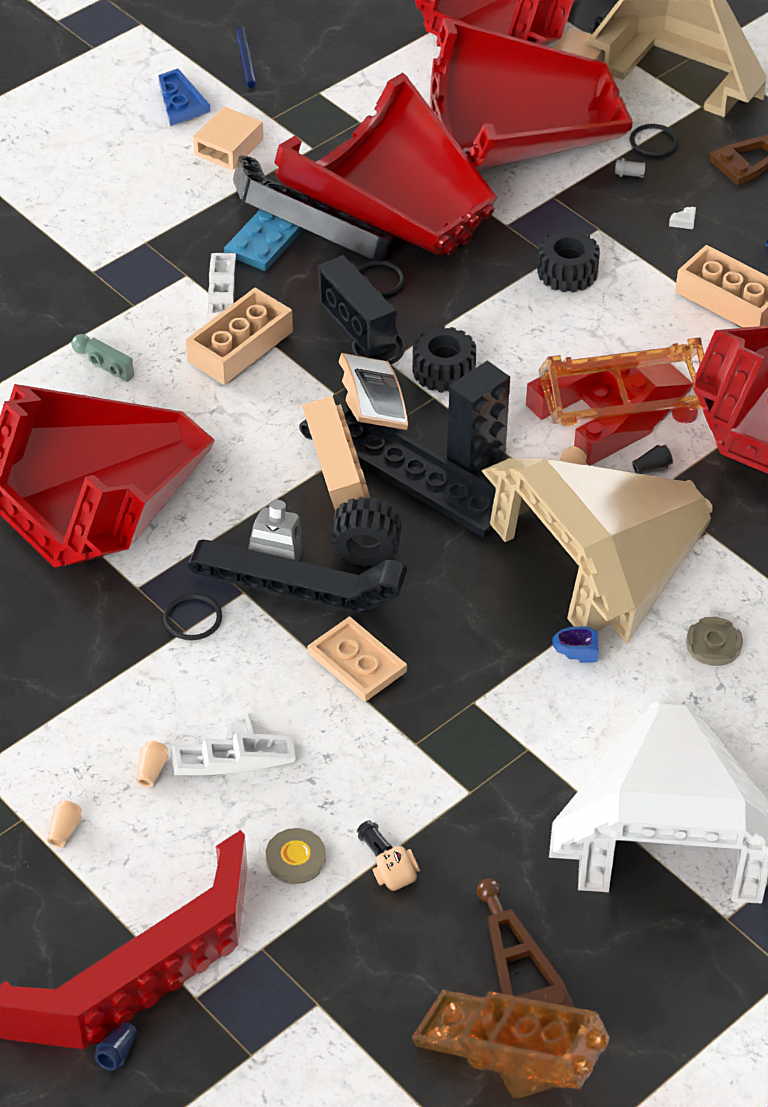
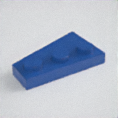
M178 68L158 75L159 86L170 126L211 112L210 104Z

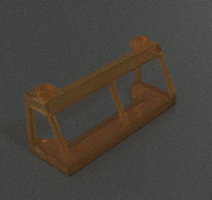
M701 337L688 339V345H678V343H675L667 348L580 359L566 357L563 362L561 355L548 356L539 368V376L553 424L561 423L563 427L576 425L577 421L688 406L689 410L701 409L702 406L696 395L631 404L619 371L620 369L684 361L694 385L696 372L691 359L697 354L699 365L702 361L704 351ZM604 371L614 372L624 405L563 413L557 377ZM549 378L551 379L555 406L546 380Z

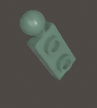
M78 334L72 339L71 345L73 350L78 354L88 353L89 361L93 365L101 367L113 376L119 377L126 382H129L134 377L133 359L94 337L90 339L85 334Z

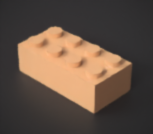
M705 245L678 270L676 293L743 328L768 325L767 275L708 245Z
M257 288L252 289L186 339L187 362L225 385L293 332L292 309Z
M333 396L302 405L335 511L337 508H340V504L343 502L348 503L349 499L354 498L358 500L359 497L370 498L341 404L335 405Z

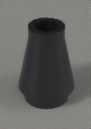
M665 444L662 446L656 445L641 457L632 461L636 474L668 469L669 465L673 464L671 452Z

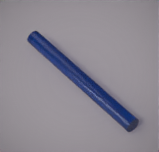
M238 27L236 32L248 87L253 88L256 85L246 32L244 27Z

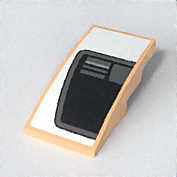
M341 353L339 364L345 372L342 382L348 390L345 401L357 421L407 430L408 421L401 388L388 361Z

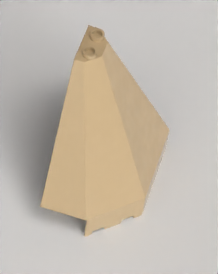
M619 0L586 42L587 45L605 51L604 62L607 63L613 77L621 80L625 79L653 46L729 72L704 103V110L725 117L738 100L748 103L752 97L764 99L766 80L768 78L726 0Z
M508 458L482 470L496 488L490 524L504 542L514 538L518 516L528 512L530 507L579 565L567 617L574 627H590L597 631L611 625L626 644L702 536L711 519L709 513L712 512V505L710 501L704 498L691 480L680 481L550 459Z

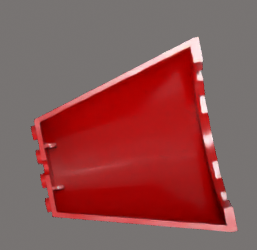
M443 18L436 42L437 47H441L440 53L437 58H433L430 107L478 171L619 139L632 129L633 120L629 115L625 102L619 96V88L607 63Z
M403 72L388 80L381 96L376 102L377 105L374 108L376 114L374 116L368 115L353 132L351 139L339 145L322 159L314 162L300 154L299 150L302 141L296 136L279 144L274 162L279 169L275 171V175L283 185L436 255H450L458 245L467 244L472 238V232L480 225L484 218L488 219L495 210L493 205L498 197Z

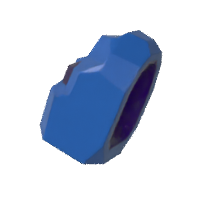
M569 627L560 630L553 637L552 642L556 652L564 654L568 659L579 660L580 663L598 662L599 644L597 630L590 627Z

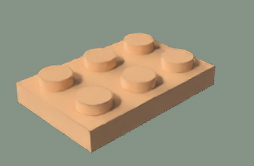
M350 616L308 645V653L364 702L407 672V664Z

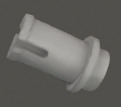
M624 158L616 161L615 174H619V177L628 175L643 178L645 172L644 162L625 161Z

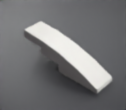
M236 253L211 254L207 323L234 304Z
M236 733L233 740L204 739L202 746L173 745L171 750L174 775L239 773L289 764L296 760L291 735Z

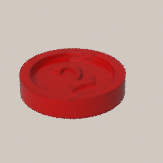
M678 402L672 408V417L677 422L691 423L697 418L698 409L690 402Z

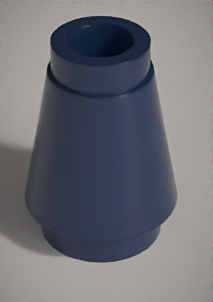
M122 1023L120 1027L96 1046L95 1060L101 1067L113 1071L117 1067L123 1066L137 1036L135 1027L129 1023Z

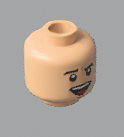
M397 846L379 854L376 858L378 867L373 868L379 885L386 884L388 889L392 891L413 883L417 878L416 873L420 871L411 849L405 850L403 846Z

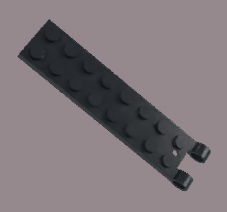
M338 394L332 395L335 405L341 404L361 466L482 538H485L494 529L490 524L496 492L495 487L392 427L358 422L345 399ZM305 419L299 424L300 432L307 439L313 440L307 420Z

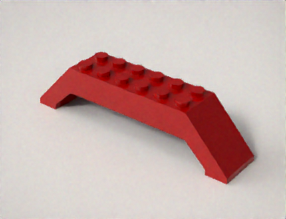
M239 830L216 845L217 869L213 887L59 988L14 987L7 981L1 984L0 1039L85 1049L91 1044L100 1042L107 1033L122 1023H128L135 1014L144 1008H150L155 1005L159 998L168 992L179 989L187 979L196 973L200 974L207 970L210 964L220 957H226L231 954L239 942L248 870L245 834Z

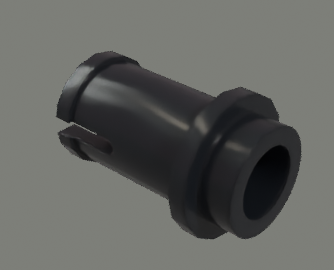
M367 820L357 828L358 839L365 841L377 858L379 854L385 852V849L388 851L393 847L379 832L378 824Z

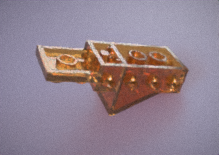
M442 990L411 1039L416 1047L466 1057L469 1064L478 1070L487 1069L499 1072L513 1098H521L556 1086L580 1090L587 1077L590 1076L602 1051L606 1049L610 1037L597 1012L490 991L485 998Z

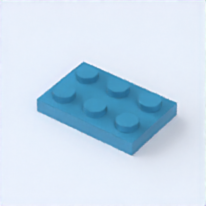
M260 209L224 247V253H236V260L266 271L303 231V228Z

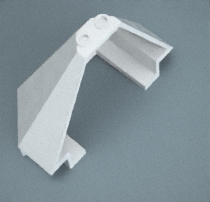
M662 703L651 704L649 710L639 717L552 822L549 857L579 860L578 890L609 892L616 840L739 849L731 888V901L762 904L768 878V800L705 721L696 714L693 706Z

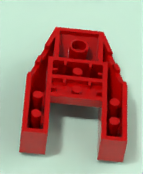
M662 355L621 357L550 372L527 383L526 406L540 420L580 400H583L592 408L599 417L576 428L574 446L584 451L587 456L586 463L591 466L651 434L654 426L660 420L663 421L667 417L668 411L690 392L694 384Z

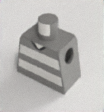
M281 500L271 501L269 508H262L254 522L248 549L299 561L304 552L300 517L295 513L285 512V502Z

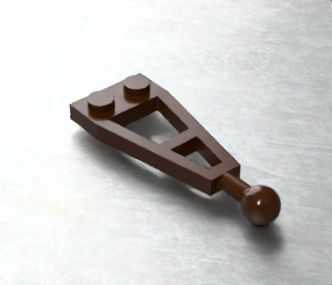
M768 134L730 144L710 153L709 161L737 186L746 183L768 170V156L752 166L740 154L763 148L768 152Z
M491 878L481 880L477 885L476 893L481 901L488 904L492 915L488 916V927L504 1008L515 1033L574 1015L575 1006L563 980L512 909L504 911L499 900L501 893L499 883ZM508 925L521 944L503 949L499 927ZM530 956L550 986L513 997L507 963Z

